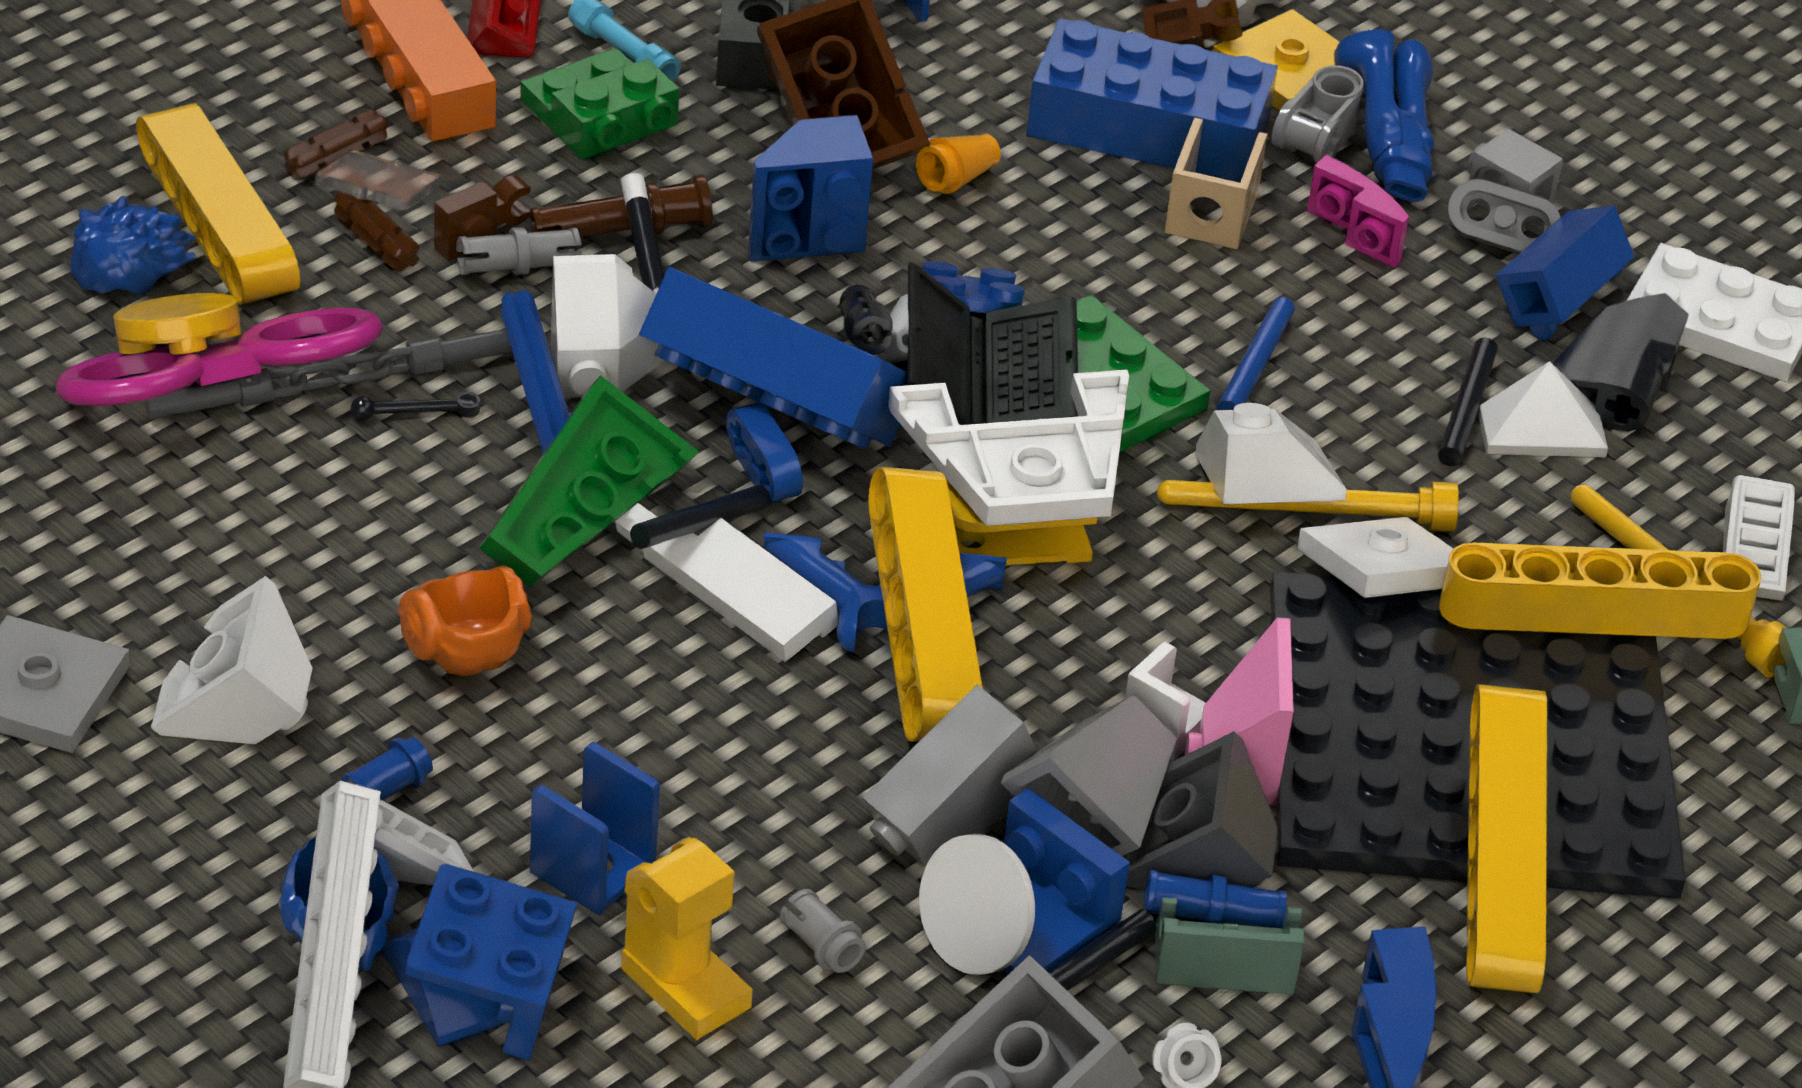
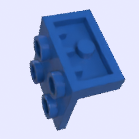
M1027 788L1011 799L1008 807L1004 844L1018 856L1029 875L1035 899V920L1026 948L1016 961L1003 970L1010 974L1030 955L1048 971L1121 920L1130 862L1031 789Z
M442 864L439 867L405 966V973L413 978L501 1003L497 1021L510 1024L502 1053L530 1061L578 903L450 864Z

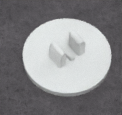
M983 834L958 836L945 842L928 861L920 884L919 908L925 933L934 950L950 966L968 974H989L1010 966L1026 948L1035 920V899L1032 884L1018 856L1006 844L996 838Z

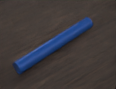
M1285 297L1274 299L1217 404V410H1234L1236 405L1247 402L1295 311V306L1291 300Z

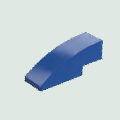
M1426 926L1372 930L1362 973L1364 984H1361L1351 1030L1369 1088H1419L1434 1027L1437 996L1434 958Z

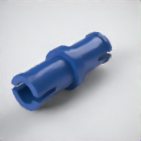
M1150 870L1146 881L1143 910L1150 914H1159L1163 897L1177 898L1175 917L1198 920L1205 923H1229L1243 926L1282 928L1286 912L1287 893L1282 890L1277 892L1227 884L1226 876L1212 874L1208 881Z

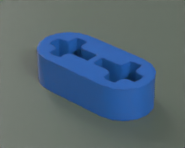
M758 402L731 409L727 413L726 419L729 441L736 458L754 486L762 485L768 490L770 503L799 496L802 493L803 476L798 457L766 406Z

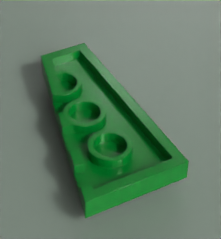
M600 375L587 389L479 549L501 566L504 565L513 569L522 582L531 588L685 467L699 451Z

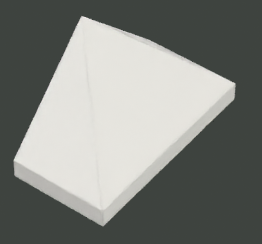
M1550 361L1490 398L1479 407L1478 417L1486 454L1606 458L1608 446L1601 417L1596 411V406Z
M382 800L379 801V808H382L383 817L381 825L375 833L374 847L385 857L397 881L434 885L439 867L442 864H450L473 871L456 840Z

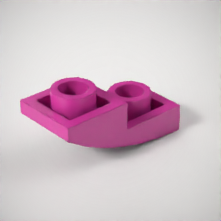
M1325 155L1314 166L1307 211L1347 229L1346 246L1395 268L1401 262L1409 216L1386 191L1372 180L1348 165Z

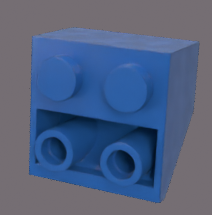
M857 115L799 120L754 160L748 244L750 262L865 252L873 157Z

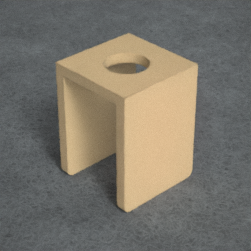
M1194 118L1173 172L1164 233L1238 249L1258 194L1268 134L1258 133L1240 183L1195 173L1203 119ZM1199 197L1210 198L1220 205L1223 214L1216 220H1203L1192 212L1190 203Z

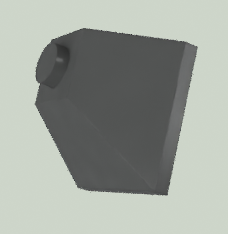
M1234 731L1168 764L1141 846L1122 856L1130 862L1127 888L1145 890L1150 870L1208 881L1212 874L1226 876L1227 884L1252 888L1257 887L1264 880L1272 877L1278 827L1244 742Z

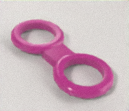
M331 308L294 313L259 323L247 329L238 339L208 345L207 349L200 352L177 355L170 354L169 347H156L151 351L143 353L121 354L115 352L88 359L69 367L61 373L56 380V391L61 400L81 406H106L143 401L176 392L190 386L194 382L205 386L262 373L260 365L305 364L354 353L370 346L383 332V326L375 313L359 308ZM328 333L321 336L309 337L304 339H294L303 336ZM138 373H147V374H143V375H139V376H134V377H128V378H122V379H113V378H117V377H121V376H126V375H132V374H138Z

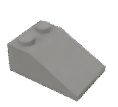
M1029 955L887 1088H1135L1144 1077L1121 1042Z

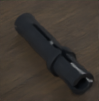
M853 285L848 287L839 299V304L843 308L841 309V313L844 316L843 328L847 338L854 346L871 355H878L886 351L893 340V334H891L893 328L891 315L882 303L877 302L875 293L869 287ZM858 297L863 298V301H859ZM872 337L873 342L869 341L868 338Z

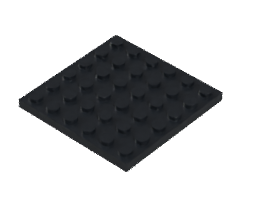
M1273 571L1270 588L1271 624L1276 618L1290 619L1293 682V717L1276 803L1278 866L1467 881L1470 714L1476 685L1480 684L1546 692V888L1681 898L1685 884V872L1656 636L1462 628L1448 622L1442 616L1439 610L1442 589L1364 598L1334 576Z

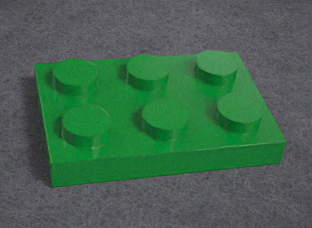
M1093 295L1076 301L1078 373L1128 370L1129 373L1119 453L1208 409L1210 390Z

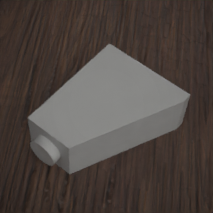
M976 685L862 797L875 820L869 827L873 835L895 856H899L905 850L925 867L931 856L945 842L958 836L979 834L1008 815L1009 801L1014 796L1001 784L1003 776L1037 752L1024 722L979 685Z
M1132 695L1083 720L1004 774L1001 784L1014 797L1027 788L1031 789L1120 856H1124L1141 846L1177 737L1135 695Z

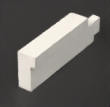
M637 503L615 521L617 532L631 541L630 531L633 525L656 518L657 516ZM722 518L717 520L699 536L695 533H690L642 549L645 559L784 662H787L818 635L824 638L838 626L835 600Z

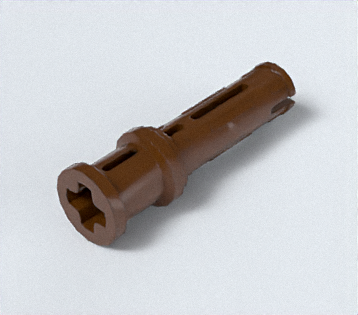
M703 174L693 175L691 182L658 187L655 182L645 183L656 235L662 234L664 228L696 222H698L700 227L712 225L711 195L707 180ZM624 195L530 209V220L535 221V224L531 225L532 232L577 228L581 238L631 230Z

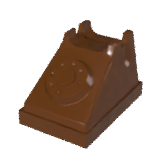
M826 0L759 23L756 31L763 46L765 67L771 81H774L778 86L780 104L792 126L799 120L857 115L873 157L872 170L918 154L921 149L930 145L909 91H904L906 88L905 81L871 0Z

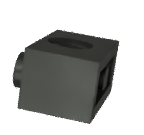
M722 0L716 86L779 90L777 84L771 81L766 70L764 50L756 30L759 23L800 10L801 2H790V0Z

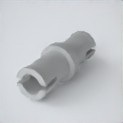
M524 227L511 228L509 233L504 235L459 236L456 244L457 252H463V254L481 253V255L457 257L458 268L461 275L512 270L514 275H527L530 268L553 267V256L582 255V251H574L573 248L557 250L558 247L581 245L580 234L577 228L527 233Z

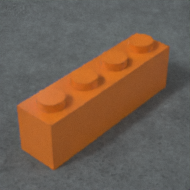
M341 0V8L346 23L349 26L356 27L362 36L367 55L370 58L376 57L383 68L387 85L391 90L397 89L404 100L410 120L412 122H419L431 142L496 127V80L441 0Z

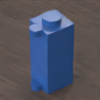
M1615 205L1570 210L1495 276L1515 327L1530 326L1533 335L1537 339L1546 341L1556 333V323H1563L1609 280L1615 279L1623 271V267L1634 258V254Z

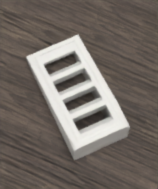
M1738 475L1733 479L1725 508L1723 552L1739 554L1750 559L1757 566L1771 568V571L1759 569L1761 572V583L1757 597L1783 601L1786 591L1795 488L1789 483Z

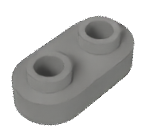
M1473 179L1462 183L1452 193L1448 205L1449 217L1461 235L1516 254H1520L1537 239L1528 238L1524 235L1523 230L1528 222L1533 220L1541 221L1545 225V232L1561 218L1556 207L1548 200L1483 179ZM1477 203H1484L1490 207L1489 215L1481 221H1474L1469 217L1471 207Z

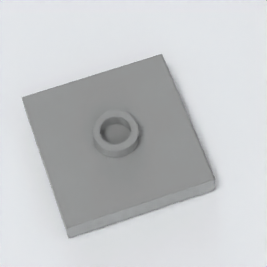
M7 615L0 625V733L73 753L130 667L129 649Z

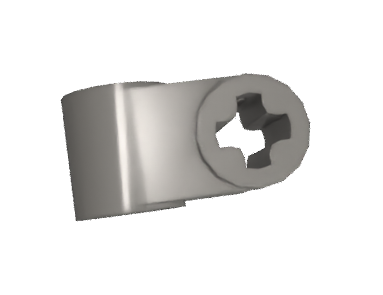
M1335 65L1318 70L1293 99L1288 100L1280 110L1271 134L1273 146L1278 148H1285L1287 145L1314 156L1313 160L1316 164L1325 155L1334 158L1341 146L1354 135L1357 129L1364 85L1363 78L1359 73L1351 68Z

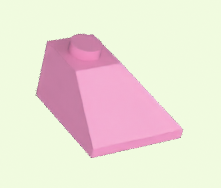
M1289 618L1275 619L1203 706L1199 733L1188 732L1185 745V755L1234 731L1244 742L1269 806H1276L1293 717L1291 623Z

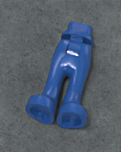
M1367 30L1347 36L1334 50L1335 66L1351 68L1363 78L1365 89V137L1372 163L1375 164L1374 174L1379 181L1384 183L1385 191L1389 195L1409 202H1420L1426 198V184L1432 178L1431 151L1434 148V139L1428 128L1426 116V90L1434 78L1431 54L1417 40H1406L1394 49L1395 38L1388 30Z

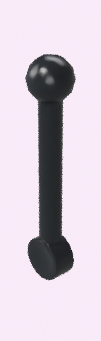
M463 392L456 399L373 402L369 397L360 396L353 400L350 409L355 418L363 421L371 418L373 414L456 411L460 416L474 417L480 412L481 399L472 392Z

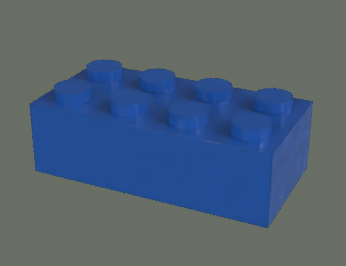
M1059 18L1032 81L1026 136L1175 169L1194 118L1203 119L1195 173L1240 183L1258 133H1265L1269 122L1278 65L1260 62L1249 56L1237 57L1209 51L1194 44L1181 45L1149 38L1147 35L1138 32L1126 33L1098 27L1087 21H1070Z
M668 267L639 332V335L658 343L654 353L655 356L865 450L871 439L891 447L901 424L889 410L890 387L908 385L907 372L881 358L672 267Z

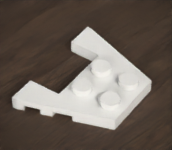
M1128 370L1073 373L1070 393L1079 415L1077 417L969 425L958 424L946 383L890 387L888 406L892 415L939 471L945 475L950 484L986 526L1111 516L1129 382Z

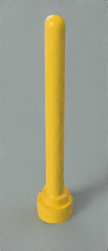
M1166 480L1157 488L1159 500L1167 505L1416 518L1417 524L1428 525L1429 531L1455 533L1458 517V483L1431 482L1430 488L1419 487L1418 493L1346 489L1345 500L1223 504L1211 482Z
M1578 485L1572 490L1570 497L1573 505L1627 549L1669 550L1590 486ZM1751 616L1747 630L1744 634L1738 636L1741 640V648L1745 651V659L1765 677L1772 678L1774 677V665H1786L1778 640L1782 628L1787 627L1778 621L1769 622L1766 619L1757 621Z

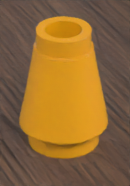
M989 134L933 138L929 140V146L919 151L916 158V170L920 181L927 189L934 192L951 194L991 167L996 166L1000 161V147L996 139Z

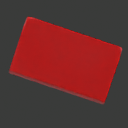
M472 0L467 39L477 54L530 58L535 52L541 0Z

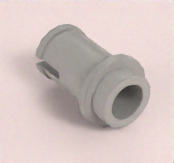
M811 889L800 890L788 899L802 914L797 916L789 907L783 906L780 914L781 923L797 934L815 952V962L824 970H834L835 972L842 973L850 970L860 961L865 952L866 944L862 939V931L859 926L853 921H842Z

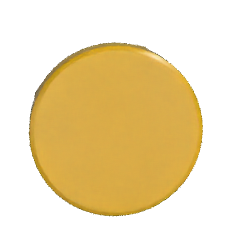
M194 293L161 297L129 305L113 315L119 353L121 354L143 353L155 349L156 344L165 343L169 345L170 354H189L207 349L206 339H227L241 334L237 298L227 294Z

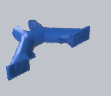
M764 532V550L836 601L837 613H839L837 636L839 644L845 650L854 653L856 637L863 629L878 627L888 631L881 586L864 585L844 570L845 561L831 560L821 552L822 538ZM960 553L967 598L986 588L1003 589L1006 557Z

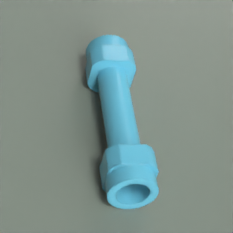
M575 0L572 3L568 12V18L581 32L595 39L601 37L611 46L619 49L634 63L649 59L672 82L676 80L680 72L679 60L659 45L654 43L646 44L613 19L614 12L611 8L598 0Z

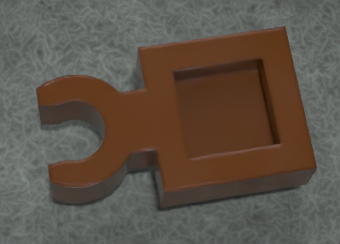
M1178 0L1142 8L1145 34L1149 38L1181 45L1194 44L1205 49L1204 39L1215 38L1219 41H1232L1243 36L1236 0H1212L1207 6L1198 8L1197 0Z
M510 175L501 179L493 189L482 181L435 201L434 249L449 261L463 255V252L456 251L459 236L478 237L496 235V227L503 223L509 226L523 223L530 217V211L517 199L529 194L531 187L517 175Z

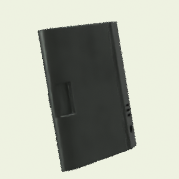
M912 262L908 264V385L946 383L957 421L960 425L1079 416L1070 393L1073 373H1078L1076 298H1062L986 312V321H983V319L970 315L969 306L922 268Z

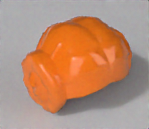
M504 565L491 570L465 571L443 579L429 580L421 584L417 589H411L404 593L400 598L398 606L401 634L414 656L420 660L433 659L448 674L462 677L502 667L517 653L523 634L527 632L532 624V614L523 582L513 569Z

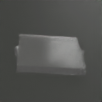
M352 149L317 172L315 184L354 195L358 199H368L408 210L440 186L442 175L408 166L397 160L391 161Z

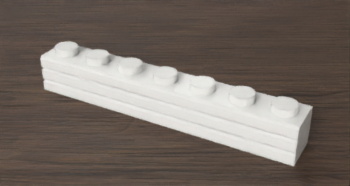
M343 781L337 782L323 792L321 798L283 1088H343L348 1082L351 1071L350 1062L347 1061L348 1046L356 1030V1020L352 1018L354 1001L360 993L362 983L361 976L358 975L359 959L362 957L367 944V935L363 933L365 916L368 914L372 903V892L368 888L370 874L373 872L377 862V850L373 848L375 833L381 825L383 811L382 808H379L381 791Z

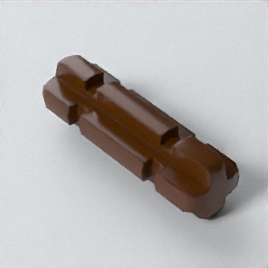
M367 110L352 118L353 124H351L350 120H346L308 139L309 145L306 141H301L288 147L284 152L285 169L288 173H292L297 180H303L320 171L319 165L322 169H327L364 150L363 144L367 149L385 141L388 136L386 130L388 124L385 118L380 117L375 110Z
M351 186L345 192L339 191L336 194L334 201L337 204L334 213L348 226H351L350 228L378 255L382 256L381 258L395 271L402 272L408 266L414 267L419 260L417 255L419 244L406 232L402 231L403 229L374 202H371L372 200L358 187Z

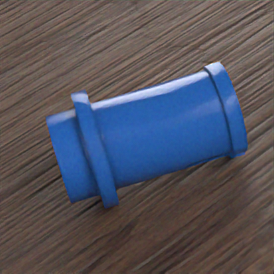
M414 737L406 740L395 738L389 742L388 751L357 770L348 772L342 776L341 781L381 791L380 800L383 801L409 785L414 788L422 786L426 781L425 775L432 772L433 764L427 750L418 739Z

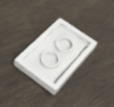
M1660 243L1627 301L1666 293L1689 314L1679 345L1787 382L1802 355V289L1751 274L1741 267L1728 266L1696 255L1685 248H1675Z

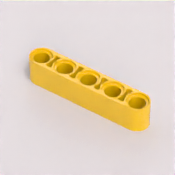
M197 103L139 116L136 120L137 137L146 163L192 235L195 236L197 243L231 296L237 298L238 305L298 290L300 287V271L293 248Z
M877 467L869 487L868 508L903 729L908 741L919 742L976 685H979L982 689L983 686L946 477L942 472Z
M1463 543L1455 547L1449 555L1439 610L1448 622L1468 629L1729 639L1744 634L1749 626L1761 583V572L1758 566L1750 559L1739 554L1724 552Z
M1477 684L1471 705L1469 736L1467 985L1469 987L1539 993L1543 983L1546 962L1547 696L1546 692L1541 690Z

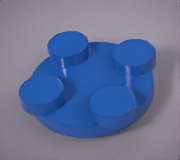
M937 261L923 262L922 269L969 306L972 314L976 315L1022 306L1025 289L1015 285L1016 274L1013 272L995 268L981 269L980 278L957 275L958 267L952 264Z

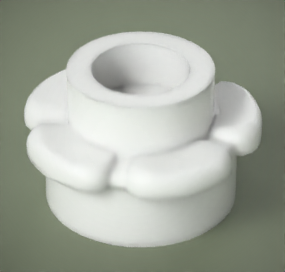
M1189 1022L1179 1023L1170 1027L1166 1032L1167 1037L1156 1043L1152 1054L1153 1067L1161 1073L1162 1084L1167 1088L1207 1087L1215 1080L1221 1068V1053L1216 1038L1210 1031L1206 1029L1197 1030V1027ZM1189 1051L1191 1060L1187 1064H1182L1180 1060L1182 1053Z

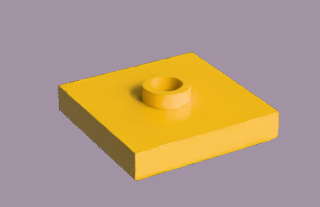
M1292 9L1242 32L1243 36L1238 39L1223 41L1214 45L1213 51L1237 57L1249 56L1260 62L1278 65L1272 106L1280 111L1288 100L1293 99L1318 70L1335 65L1334 50L1340 42Z

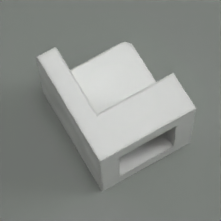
M1163 642L1129 673L1125 699L1135 695L1177 737L1170 758L1174 761L1185 751L1187 733H1199L1203 706L1206 702L1171 683L1177 648L1167 642Z

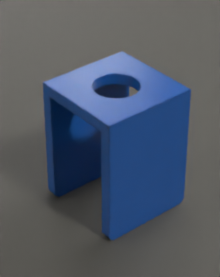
M591 742L584 748L582 809L544 785H539L532 791L530 873L599 916L625 893V879L629 870L643 862L653 863L656 861L660 796L659 782L599 744ZM607 859L610 860V862L613 865V868L608 873Z

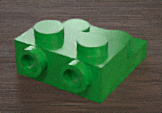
M614 48L521 81L520 100L583 160L678 125L680 88L649 59L632 63L619 49Z

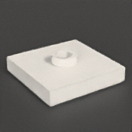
M1408 517L1300 528L1298 549L1364 598L1442 589L1449 555L1453 550L1451 546Z

